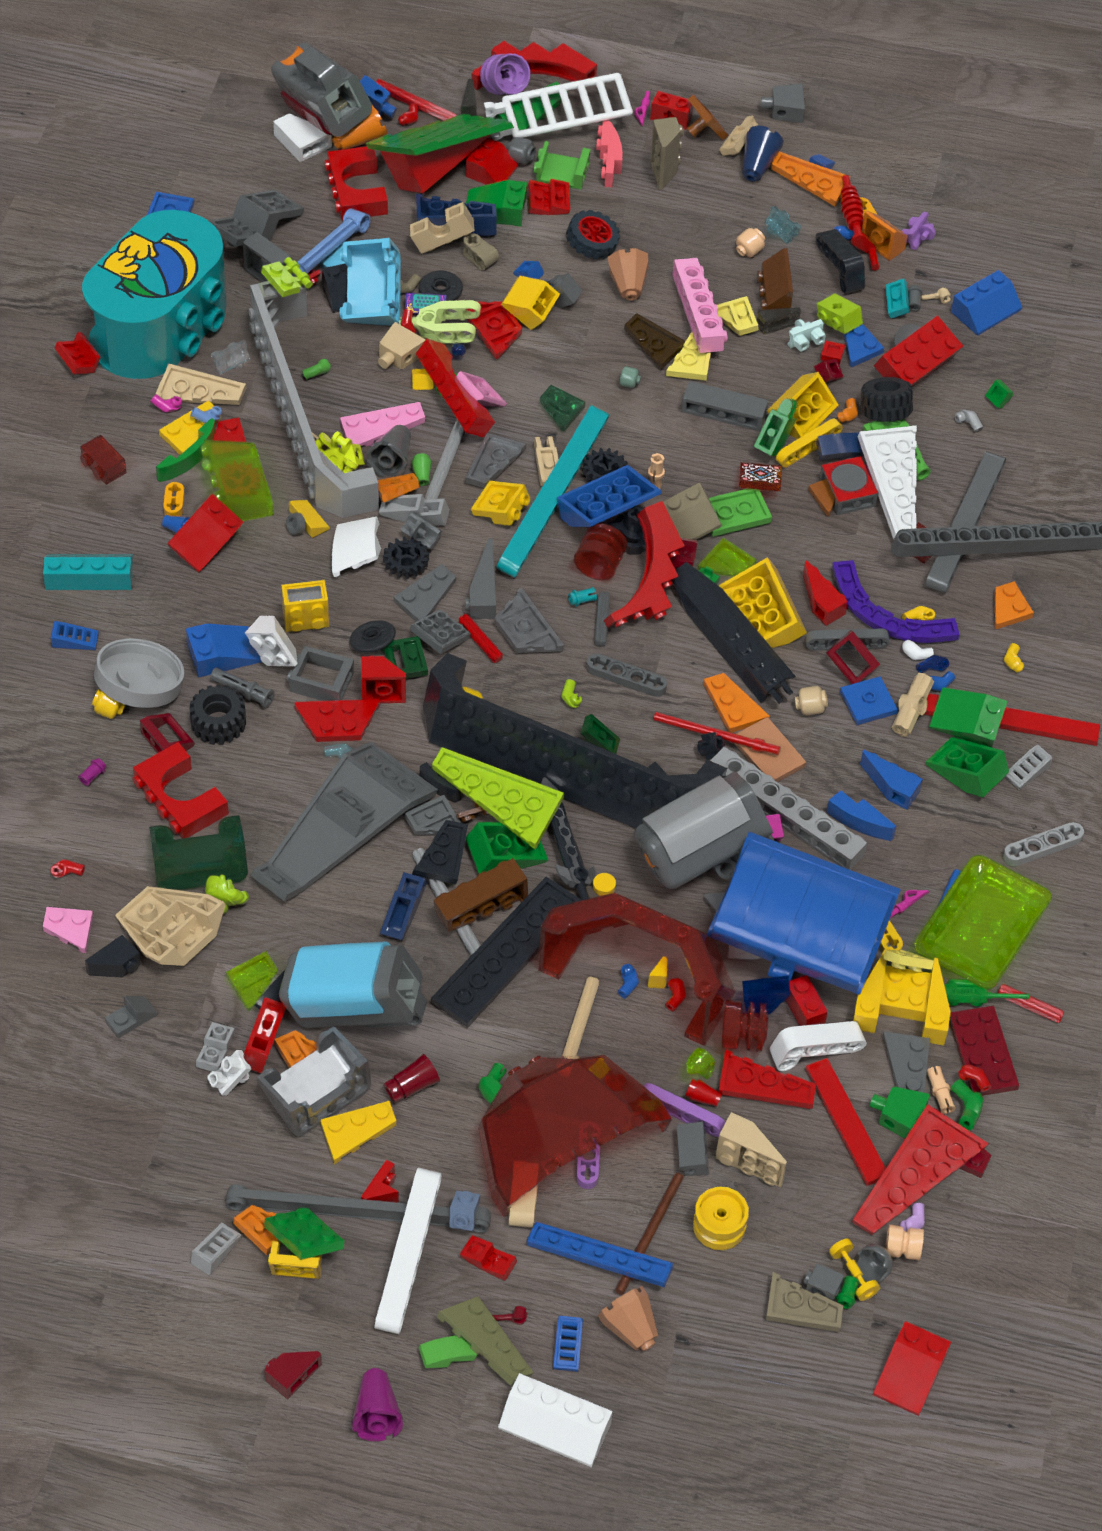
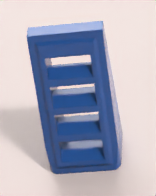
M54 621L51 635L52 647L96 650L99 631ZM86 637H90V642H86Z
M558 1317L553 1369L578 1372L583 1325L582 1318ZM561 1336L576 1338V1340L561 1339ZM560 1347L575 1348V1351L563 1350ZM559 1356L572 1357L574 1361L559 1360Z

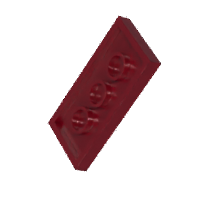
M988 1006L950 1012L949 1022L962 1064H970L983 1069L992 1086L988 1091L981 1092L976 1081L969 1078L968 1084L973 1092L981 1093L982 1096L1018 1090L1019 1082L995 1007Z

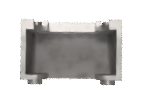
M334 1026L319 1034L316 1042V1051L280 1074L277 1069L270 1068L257 1076L260 1088L295 1136L299 1137L308 1133L321 1124V1119L333 1116L363 1096L371 1086L368 1060Z

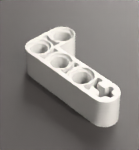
M850 1021L788 1027L777 1035L769 1050L778 1071H787L795 1067L801 1057L853 1053L863 1049L867 1043L858 1022Z

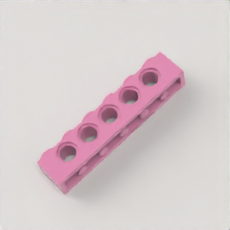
M698 258L674 260L672 276L699 353L723 351L724 342H727V332L722 328V318L718 317L717 304L713 303V293L708 289V279L704 278L703 266H700Z

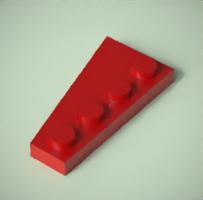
M725 1049L719 1093L726 1096L813 1109L815 1083L789 1073L786 1075L779 1073L771 1066H761L754 1063L750 1058L735 1056L732 1051Z

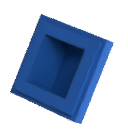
M820 154L811 156L809 160L811 163L828 169L835 165L834 161Z
M524 261L513 273L517 277L524 276L539 279L544 274V271L539 261Z

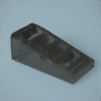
M468 79L461 104V115L469 114L471 117L477 116V105L473 80Z
M794 307L759 311L757 316L758 327L764 335L794 326L795 321L800 319L801 309Z

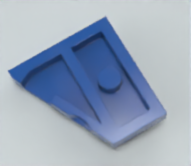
M864 324L844 334L851 368L884 352V347Z

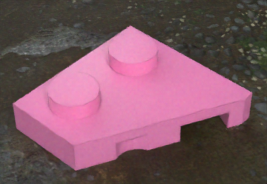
M47 907L43 930L51 936L58 937L60 941L66 944H73L79 948L80 952L86 953L93 911Z

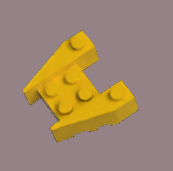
M884 950L866 980L861 994L857 996L853 1021L858 1022L861 1031L875 1033L879 1014L924 1022L922 1037L930 1038V1043L944 1046L951 1011L938 958H934L931 973L887 966V960L883 959Z

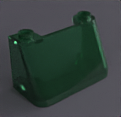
M240 815L223 818L218 825L219 834L174 839L172 830L165 825L149 827L156 882L159 888L183 890L206 887L207 879L214 875H225L226 880L230 879L233 883L243 881L248 875L245 840Z

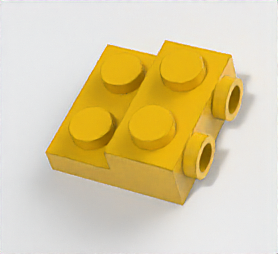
M489 481L472 506L471 511L474 516L491 517L493 524L511 526L514 520L520 519L522 508L529 505L530 495L524 484Z

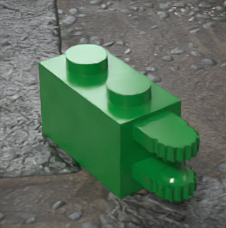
M787 398L782 401L778 410L771 409L754 447L771 456H777L779 451L783 449L797 420L793 417L796 408H798V403L795 399Z

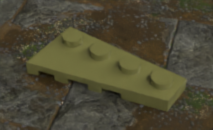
M478 1296L439 1311L437 1318L442 1323L446 1321L452 1326V1332L456 1336L466 1339L472 1345L470 1349L477 1355H483L489 1361L488 1365L510 1386L514 1385L519 1373L531 1378L534 1372Z

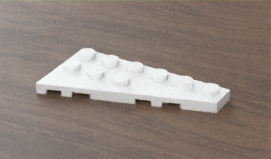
M917 426L861 431L857 436L893 539L901 529L916 528L915 433L917 432Z

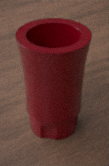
M422 1054L409 1066L393 1075L392 1079L386 1081L384 1087L391 1100L396 1103L426 1087L439 1083L440 1078L429 1058Z

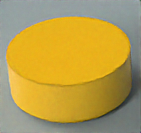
M601 873L594 878L593 890L596 894L609 896L614 893L616 880L612 875Z

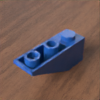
M863 750L860 762L862 768L888 801L908 810L920 793L923 779L914 773L898 767L894 763L880 758L875 753Z

